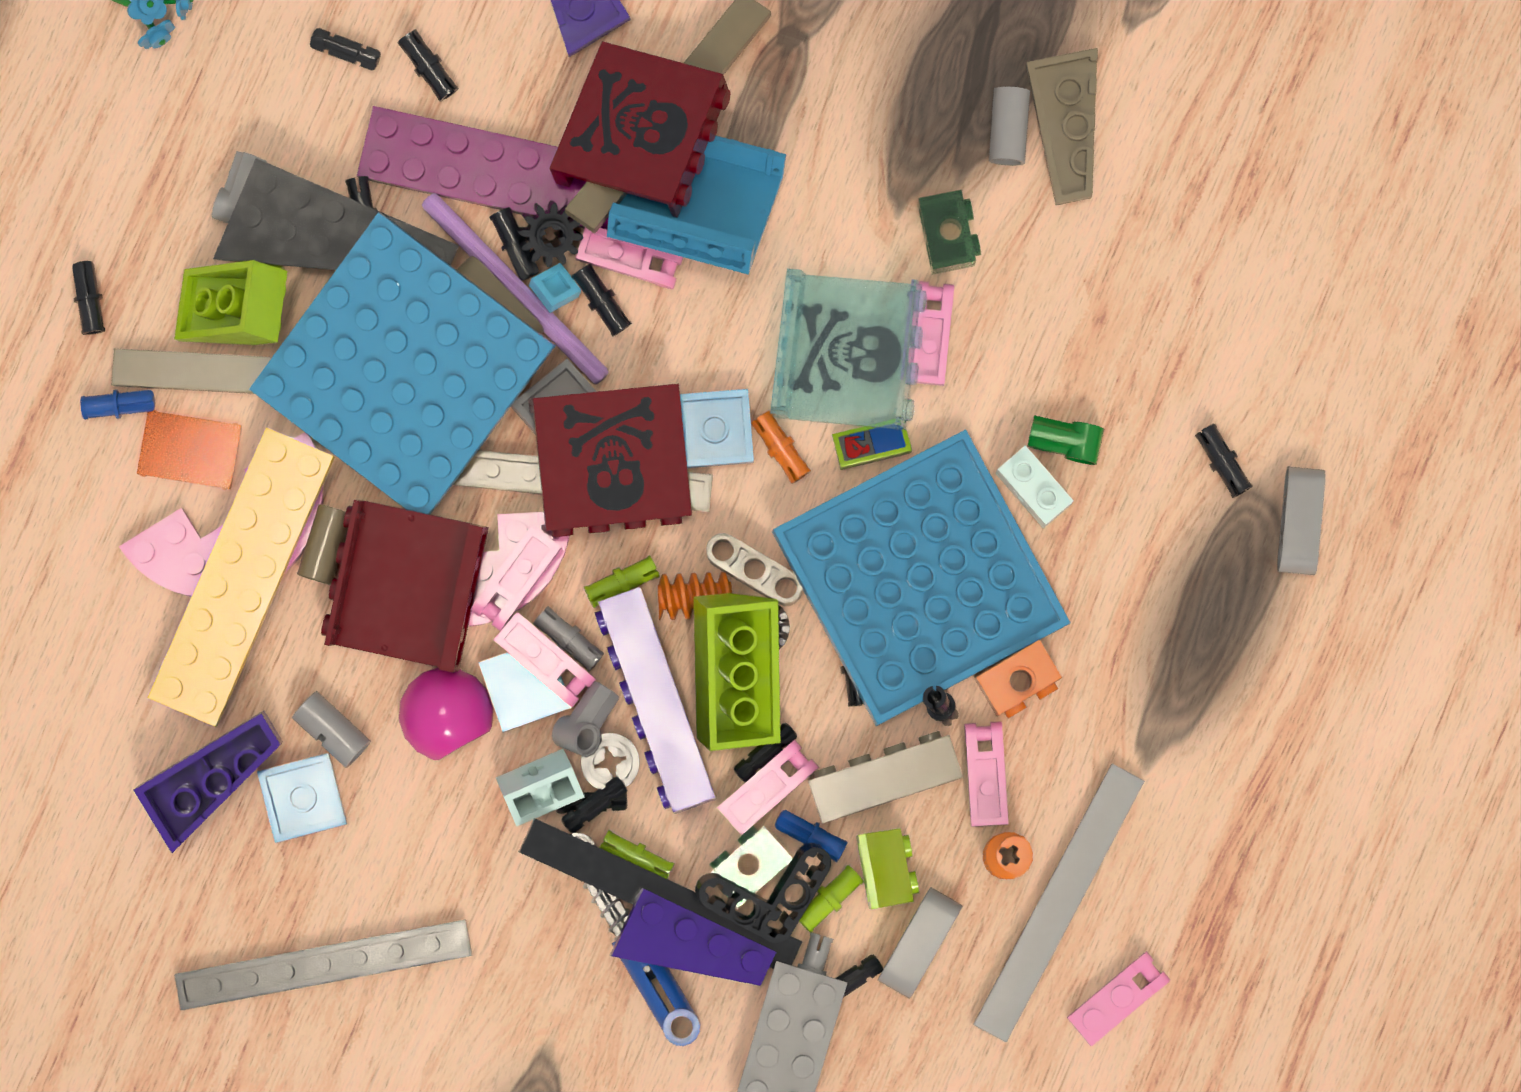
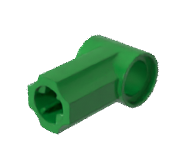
M1034 415L1027 447L1065 455V459L1074 462L1097 465L1105 429L1084 422L1074 421L1071 424Z

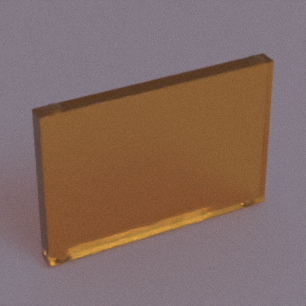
M157 410L147 412L137 474L142 477L150 476L218 487L223 490L231 489L242 425L162 413Z

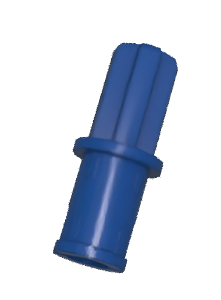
M113 390V394L81 396L82 417L84 420L106 416H115L117 419H121L123 414L151 412L155 409V396L151 390L124 393Z
M783 810L775 822L777 830L804 843V845L807 843L819 844L835 862H838L848 843L846 840L820 828V823L816 822L813 825L787 810Z

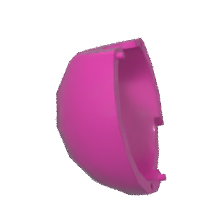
M438 667L423 672L408 685L400 700L399 723L404 738L416 752L432 760H440L469 742L490 732L494 708L488 690L476 676L461 669L458 672L452 673L439 670Z

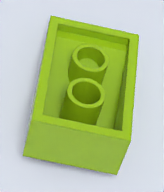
M255 260L184 269L174 340L244 345L277 343L281 329L287 271Z
M901 828L857 835L856 839L869 909L914 902L913 894L919 893L916 872H908L906 858L913 857L909 835L902 836Z

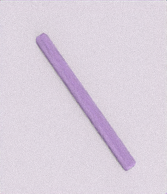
M436 193L431 194L422 203L423 209L469 256H474L482 262L534 315L542 325L544 333L594 384H598L607 376V368L552 312H548L539 298Z

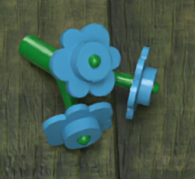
M194 0L112 1L128 7V15L132 19H140L147 26L148 30L138 40V45L145 49L151 47L156 49L165 45L171 39L170 33L175 29L174 24L169 19L157 26L153 23L154 19H161L166 15L167 8L165 4H176L177 16L181 20H186V13L188 10H192Z

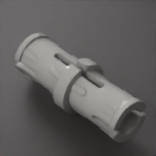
M549 606L545 608L533 623L552 638L561 650L568 652L588 671L604 655L602 651L579 633L581 630L576 625L573 627L569 625Z

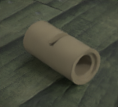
M321 504L318 505L297 575L331 585L339 565L336 563L337 550L340 542H345L348 528L343 525L345 511Z

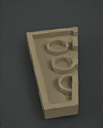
M1098 48L1026 63L1055 205L1092 198Z

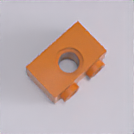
M1038 640L977 676L974 680L995 715L998 717L1005 713L1009 719L1027 708L1023 702L1036 694L1039 700L1059 689L1055 682L1060 680L1062 676L1041 641ZM1021 671L1028 675L1030 679L1028 690L1018 692L1011 687L1010 677L1014 672Z

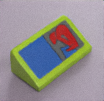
M903 417L832 434L840 470L912 453Z

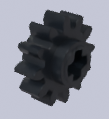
M550 200L548 210H544L538 203H535V216L532 217L530 214L523 213L522 216L528 223V226L517 228V232L521 236L527 237V239L523 240L519 246L525 251L533 248L529 255L531 261L536 262L543 256L544 264L550 267L553 257H556L562 264H566V257L564 255L566 251L572 254L578 253L572 242L573 240H582L583 235L573 230L580 223L573 218L567 219L569 217L565 213L567 205L557 212V204ZM548 227L558 230L554 232L556 237L551 241L546 237H542L547 235L544 230Z

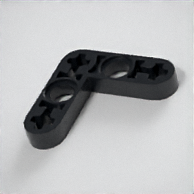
M807 843L801 846L768 900L717 873H707L701 876L696 883L695 894L707 909L768 942L781 943L790 937L830 870L831 858L828 852L819 844ZM817 855V858L821 861L820 864L809 867L805 862L808 856L814 858ZM798 871H800L803 875H805L806 873V875L811 879V881L807 883L801 876L796 875V873ZM718 883L720 891L729 897L727 903L716 895H712L708 899L709 895L705 891L708 886L714 888ZM792 884H800L803 887V895L796 902H789L785 899V891ZM743 899L752 900L754 908L750 915L739 917L735 914V907L739 901ZM781 903L787 910L792 911L791 914L788 915L786 911L782 913L777 905ZM779 918V921L783 924L780 930L774 928L771 931L767 925L770 919L777 921Z

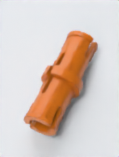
M770 410L756 418L757 420L751 422V425L768 447V455L770 458L774 457L791 484L811 472L793 446L795 441L791 436L787 437Z

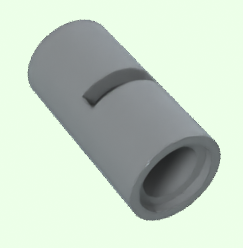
M1019 87L994 88L989 162L1010 166L1025 164L1030 90Z
M318 691L314 692L292 716V719L316 741L320 740L322 742L321 746L345 768L349 767L371 743V740Z

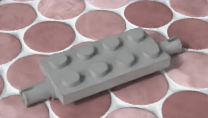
M811 932L802 964L798 963V967L776 961L737 1092L816 1091L848 983L826 976L827 972L823 971L831 943H833L834 939L824 936L821 947L817 950L821 935Z

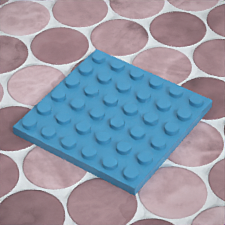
M378 212L249 390L406 510L431 515L556 345L385 215Z
M967 430L940 442L772 530L776 541L802 586L807 599L875 726L923 702V693L930 686H933L935 691L936 686L946 690L1070 624L1066 613Z

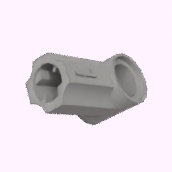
M236 151L225 187H221L215 199L212 210L213 219L226 223L229 222L255 159L257 158L267 163L266 160L249 153Z
M594 681L572 714L559 718L552 730L554 743L581 756L593 754L600 744L601 735L599 729L616 705L619 696L601 683Z

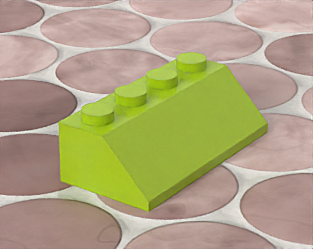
M732 593L694 597L697 739L709 751L780 743L778 600Z

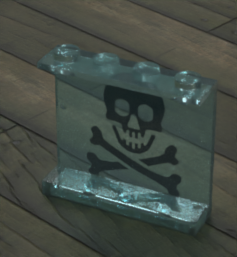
M787 269L770 413L780 419L906 430L907 421L913 420L914 399H909L911 385L917 384L919 371L918 363H913L915 348H921L923 329L918 326L919 312H925L927 301L926 291L922 290V285L918 280L912 279L911 284L806 275L799 269Z

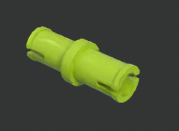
M649 555L645 559L622 570L619 567L613 569V574L593 584L584 586V590L588 594L587 597L592 607L596 608L599 605V601L630 591L654 578H659L660 575Z
M610 830L606 833L604 841L599 847L666 879L675 864L645 850L646 845L642 843L636 845L612 833Z
M847 865L826 887L821 886L818 889V895L810 902L799 922L810 933L813 932V929L833 910L838 912L842 908L841 903L860 884L864 883L863 879L852 867Z

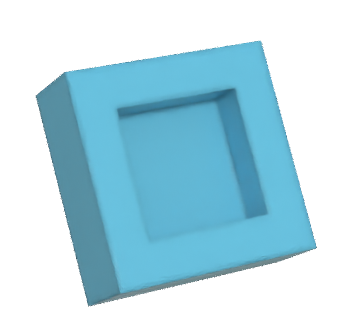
M561 263L531 278L529 287L549 313L577 299L581 293L580 287Z

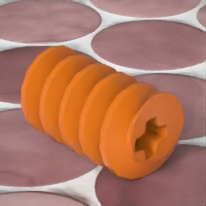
M706 572L703 583L699 582L696 573H691L688 583L684 582L681 573H677L673 584H670L666 574H662L658 584L659 621L664 610H667L671 620H675L679 609H682L686 620L690 619L694 609V597L732 593V583L729 582L726 572L720 573L717 582H714L710 572Z
M1004 832L993 836L983 849L985 868L991 875L999 879H1014L1022 876L1029 870L1033 861V851L1030 843L1024 836L1014 832ZM1012 847L1014 849L1012 856L1016 859L1015 863L1008 862L1003 865L1000 862L1003 856L999 853V850H1006Z

